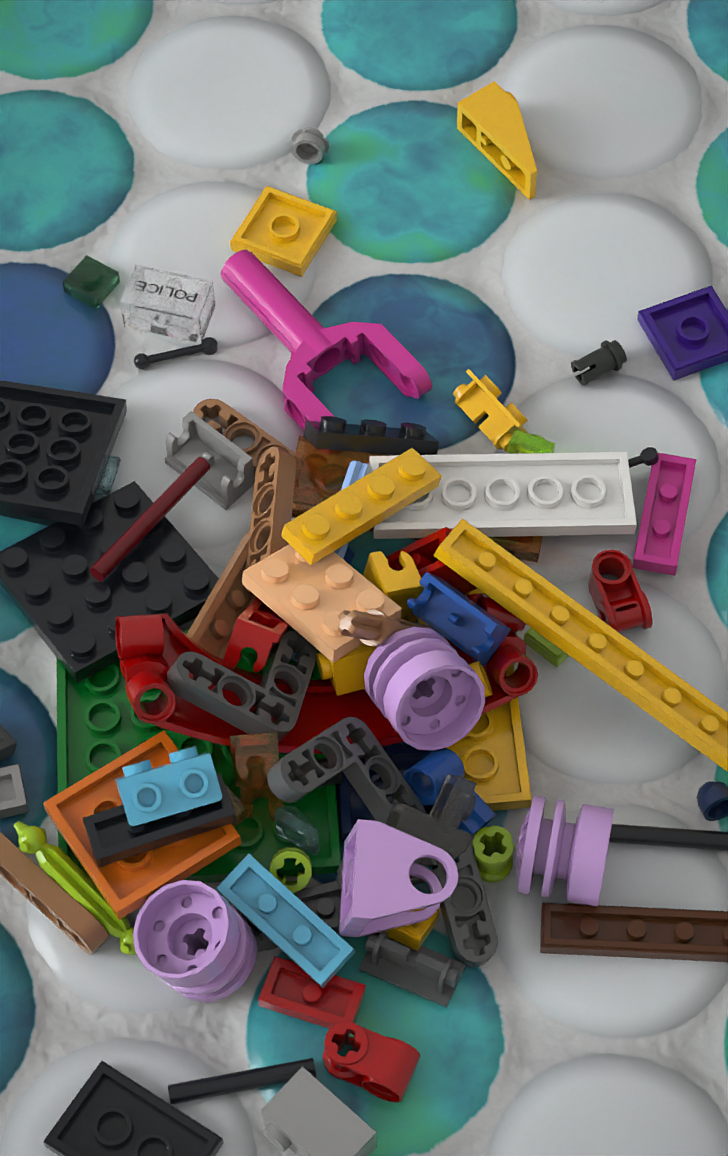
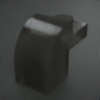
M447 774L430 815L408 805L395 802L385 824L445 850L455 859L466 850L474 838V835L458 829L461 820L466 821L474 808L476 795L473 794L476 783L458 775ZM422 857L414 861L424 865L441 864L438 860L429 857Z

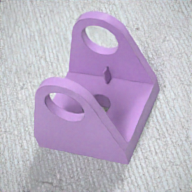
M358 819L344 841L339 936L362 937L429 919L437 911L440 904L456 888L458 869L455 861L445 850L379 821ZM422 857L438 860L445 868L447 875L444 888L442 889L439 879L431 870L414 861ZM409 876L422 878L429 885L431 894L418 891L412 885ZM425 908V909H423V910H421V911H414V912H412L413 910Z

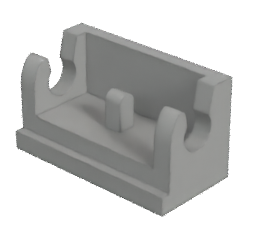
M190 411L183 417V433L177 438L171 432L167 435V457L165 458V463L181 475L197 457L206 459L210 464V470L194 486L223 509L227 510L254 485L253 458Z

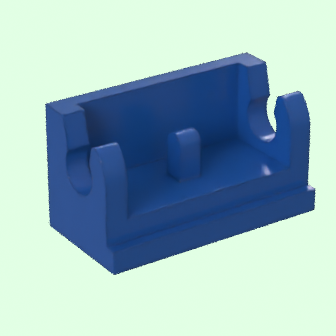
M426 572L419 581L420 585L424 588L423 592L417 599L410 598L407 601V607L414 611V615L474 660L480 661L482 666H486L511 629L443 578Z

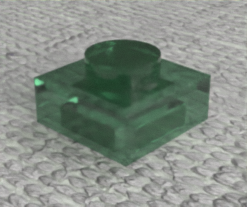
M86 255L62 283L64 292L97 309L120 283L118 271Z

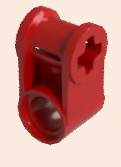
M614 549L598 553L592 563L588 587L599 619L617 632L640 626L644 630L651 628L653 625L651 608L645 593L640 588L629 558L621 551ZM612 574L615 575L618 579L607 580L603 578L601 575Z
M348 1021L337 1023L328 1030L324 1041L323 1064L330 1075L360 1087L380 1099L394 1103L403 1100L420 1059V1053L414 1047L401 1040L385 1037ZM345 1045L353 1048V1051H349L346 1057L338 1054V1051H342Z

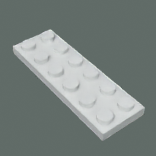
M627 452L421 455L442 475L439 486L373 527L374 539L424 538L445 527L453 530L462 518L487 537L634 534L637 521ZM399 455L370 456L369 465L372 467V472Z

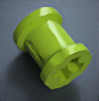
M497 825L481 828L475 833L472 840V847L481 880L499 882L510 874L513 867L512 855L514 844L512 842V835L505 828Z

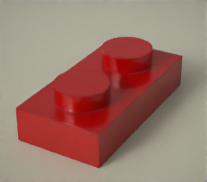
M274 956L258 998V1003L260 1007L330 1029L340 1022L348 1021L355 1023L366 993V985L334 975L322 988L295 962Z

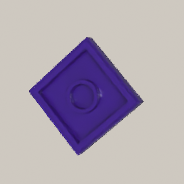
M712 285L638 311L637 320L673 381L728 361V311Z

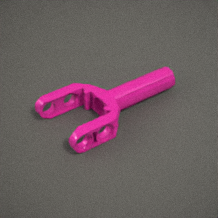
M248 250L238 251L224 263L220 275L222 280L291 352L290 361L286 365L282 388L285 411L303 431L306 421L320 422L322 416L334 417L312 393L315 391L312 383L347 358L354 365L360 361V356L365 354L405 396L418 399L432 390V382L423 366L382 324L349 322L324 328L252 252ZM321 449L329 457L340 452V450Z

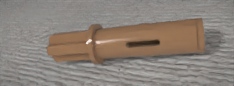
M375 609L366 612L344 610L338 616L340 624L337 627L342 635L358 638L365 645L372 647L381 645L395 632L411 627L431 628L434 630L427 624L387 617L384 612Z

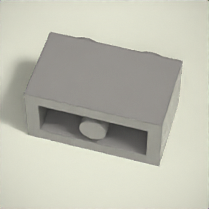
M303 1066L261 1109L263 1123L266 1126L263 1133L282 1152L290 1148L297 1156H369L377 1147L376 1132Z

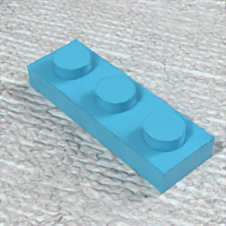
M249 853L216 888L229 903L322 988L355 953V950Z

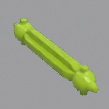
M17 821L13 826L19 836V849L28 854H36L40 867L92 914L108 934L119 938L122 953L137 955L133 938L134 926H130L127 916L120 920L117 918L94 882L59 847L47 843L45 829L38 826H28Z

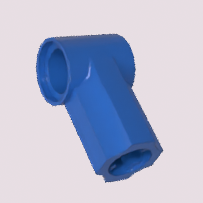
M446 747L432 751L409 768L403 778L422 805L432 804L455 830L461 832L470 840L496 814L463 779L464 766L456 753Z

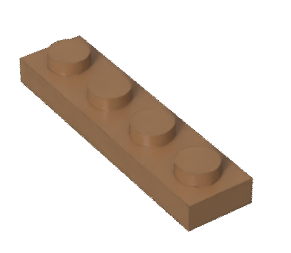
M249 532L243 536L186 634L206 651L222 660L237 618L256 598L242 584V574L246 570Z

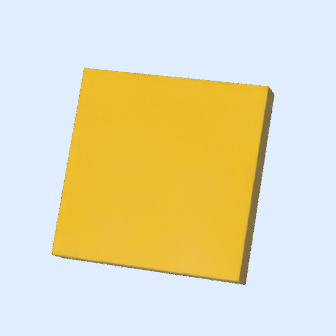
M266 185L231 239V250L234 252L248 250L261 262L302 277L337 222V211Z

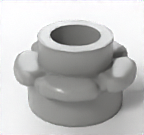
M315 128L297 130L292 136V141L294 142L292 148L293 155L303 163H318L324 156V152L326 153L329 150L328 139L324 138L323 134Z

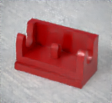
M256 597L237 618L221 665L234 669L242 657V650L245 647H250L258 655L253 671L259 672L266 665L272 648L291 626Z

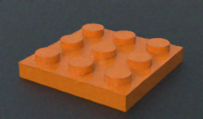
M165 730L43 802L45 811L119 920L144 905L147 899L164 885L186 879L241 844L240 835L232 824H228L98 868L82 818L123 805L115 781L116 778L124 776L122 767L149 759L152 768L171 762L169 753L179 750Z

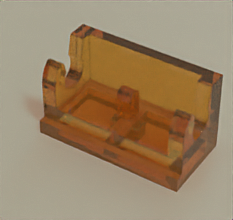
M277 732L229 736L235 783L241 789V803L244 814L251 819L254 811L251 805L252 801L257 797H265L269 801L268 810L272 821L285 820L284 801L277 798L271 791L267 779L269 769L280 760Z

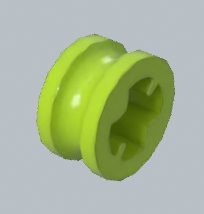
M286 847L274 854L270 862V873L287 889L295 893L308 885L312 875V863L309 856L303 850L297 847ZM286 858H295V865L301 862L305 870L297 873L296 881H286L287 875L284 874L280 877L277 869L284 867Z

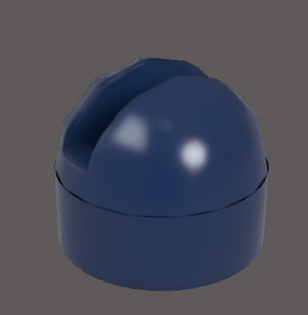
M709 781L703 784L698 790L696 799L704 818L708 821H717L727 817L728 786L719 781Z

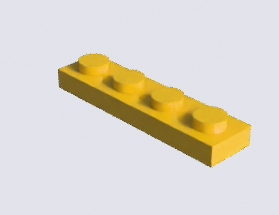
M411 448L286 523L281 537L310 565H313L437 488L442 475L418 452Z

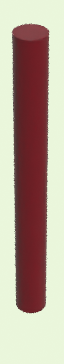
M197 457L90 568V573L95 579L103 581L210 470L208 461L202 457Z

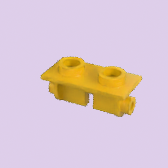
M468 369L466 372L473 381L468 385L461 384L454 390L455 404L475 424L485 414L489 415L478 427L490 439L496 449H503L505 452L510 451L516 446V437L520 433L530 440L532 437L522 427L528 421L512 402L504 407L497 398L502 392L486 375L479 380Z

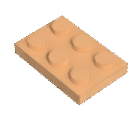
M288 544L247 568L242 574V584L332 663L364 644L358 638L344 636L339 632L337 628L340 624L338 616L344 610L366 612L375 609L384 612L387 617L401 618L402 608L335 552L310 565Z

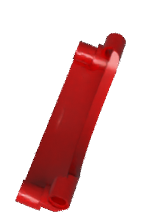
M485 593L471 594L467 597L511 630L486 666H483L493 695L485 698V705L481 715L521 695L527 694L533 689L538 678L537 667L526 656V642L517 635L518 631L524 629L526 623ZM167 613L116 617V649L120 659L121 673L125 679L126 695L136 715L146 723L221 745L267 752L290 753L337 722L351 716L362 720L370 728L381 746L404 742L388 719L383 716L381 711L372 702L365 689L337 696L329 679L309 681L297 722L281 742L277 744L263 742L179 697L172 691L167 682L168 670L178 657L185 652L199 653L220 665L222 664V659L206 651L188 637ZM446 639L449 642V644L457 651L458 655L461 658H463L468 664L477 662L464 651H462L460 648H458L456 645H454L452 642H450L448 639ZM518 662L515 672L504 677L506 669L511 664ZM222 665L249 681L260 685L263 675L237 666L232 669ZM189 672L188 677L192 679L193 674ZM274 679L280 691L292 694V689L288 683L281 679ZM211 684L208 689L211 690L214 684ZM153 688L161 690L158 698L148 703L140 701L141 696L147 690ZM222 690L224 698L230 704L241 706V701L235 693L229 690ZM252 706L249 711L252 712L255 707ZM347 737L348 742L353 744L352 740ZM317 749L313 751L314 754H323Z

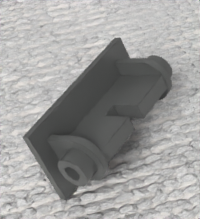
M382 931L381 933L369 935L365 945L367 953L359 970L447 1008L466 968V964L424 946H420L418 951L388 937V933Z

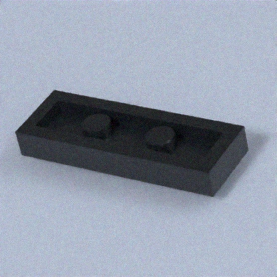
M322 416L320 422H305L303 437L316 449L401 455L413 448L420 455H437L439 441L426 432L425 426L415 423H401L400 428L386 427L387 424L381 421L364 419L361 420V425L346 424V420L333 416Z
M221 773L216 775L222 799L214 803L136 826L129 825L123 805L82 818L98 868L237 822L235 811Z

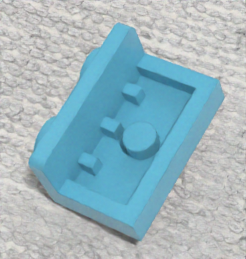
M196 746L169 753L171 762L152 768L149 759L122 767L124 776L116 778L115 781L129 825H140L220 801L222 793L211 754L208 752L198 754Z

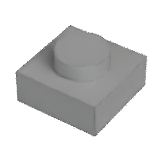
M19 764L0 768V819L29 812Z

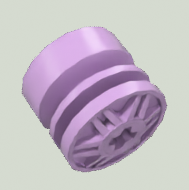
M411 627L397 631L379 645L369 657L364 672L365 691L405 743L418 750L435 751L455 744L465 737L479 721L485 705L484 685L477 673L458 655L457 651L449 644L445 637L431 628Z
M534 795L532 805L525 819L522 820L515 866L518 876V892L530 894L534 874L544 875L541 897L549 898L556 878L566 879L567 901L598 907L614 809L583 804L576 823L566 822L565 800L557 799L554 819H545L543 816L546 797Z
M181 880L164 885L147 899L137 914L133 931L135 952L144 967L190 1001L209 1003L227 998L243 986L254 969L258 951L255 931L245 916L230 905L221 894L200 881Z

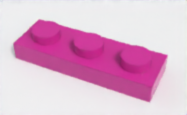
M658 453V462L651 466L632 568L675 576L696 459Z

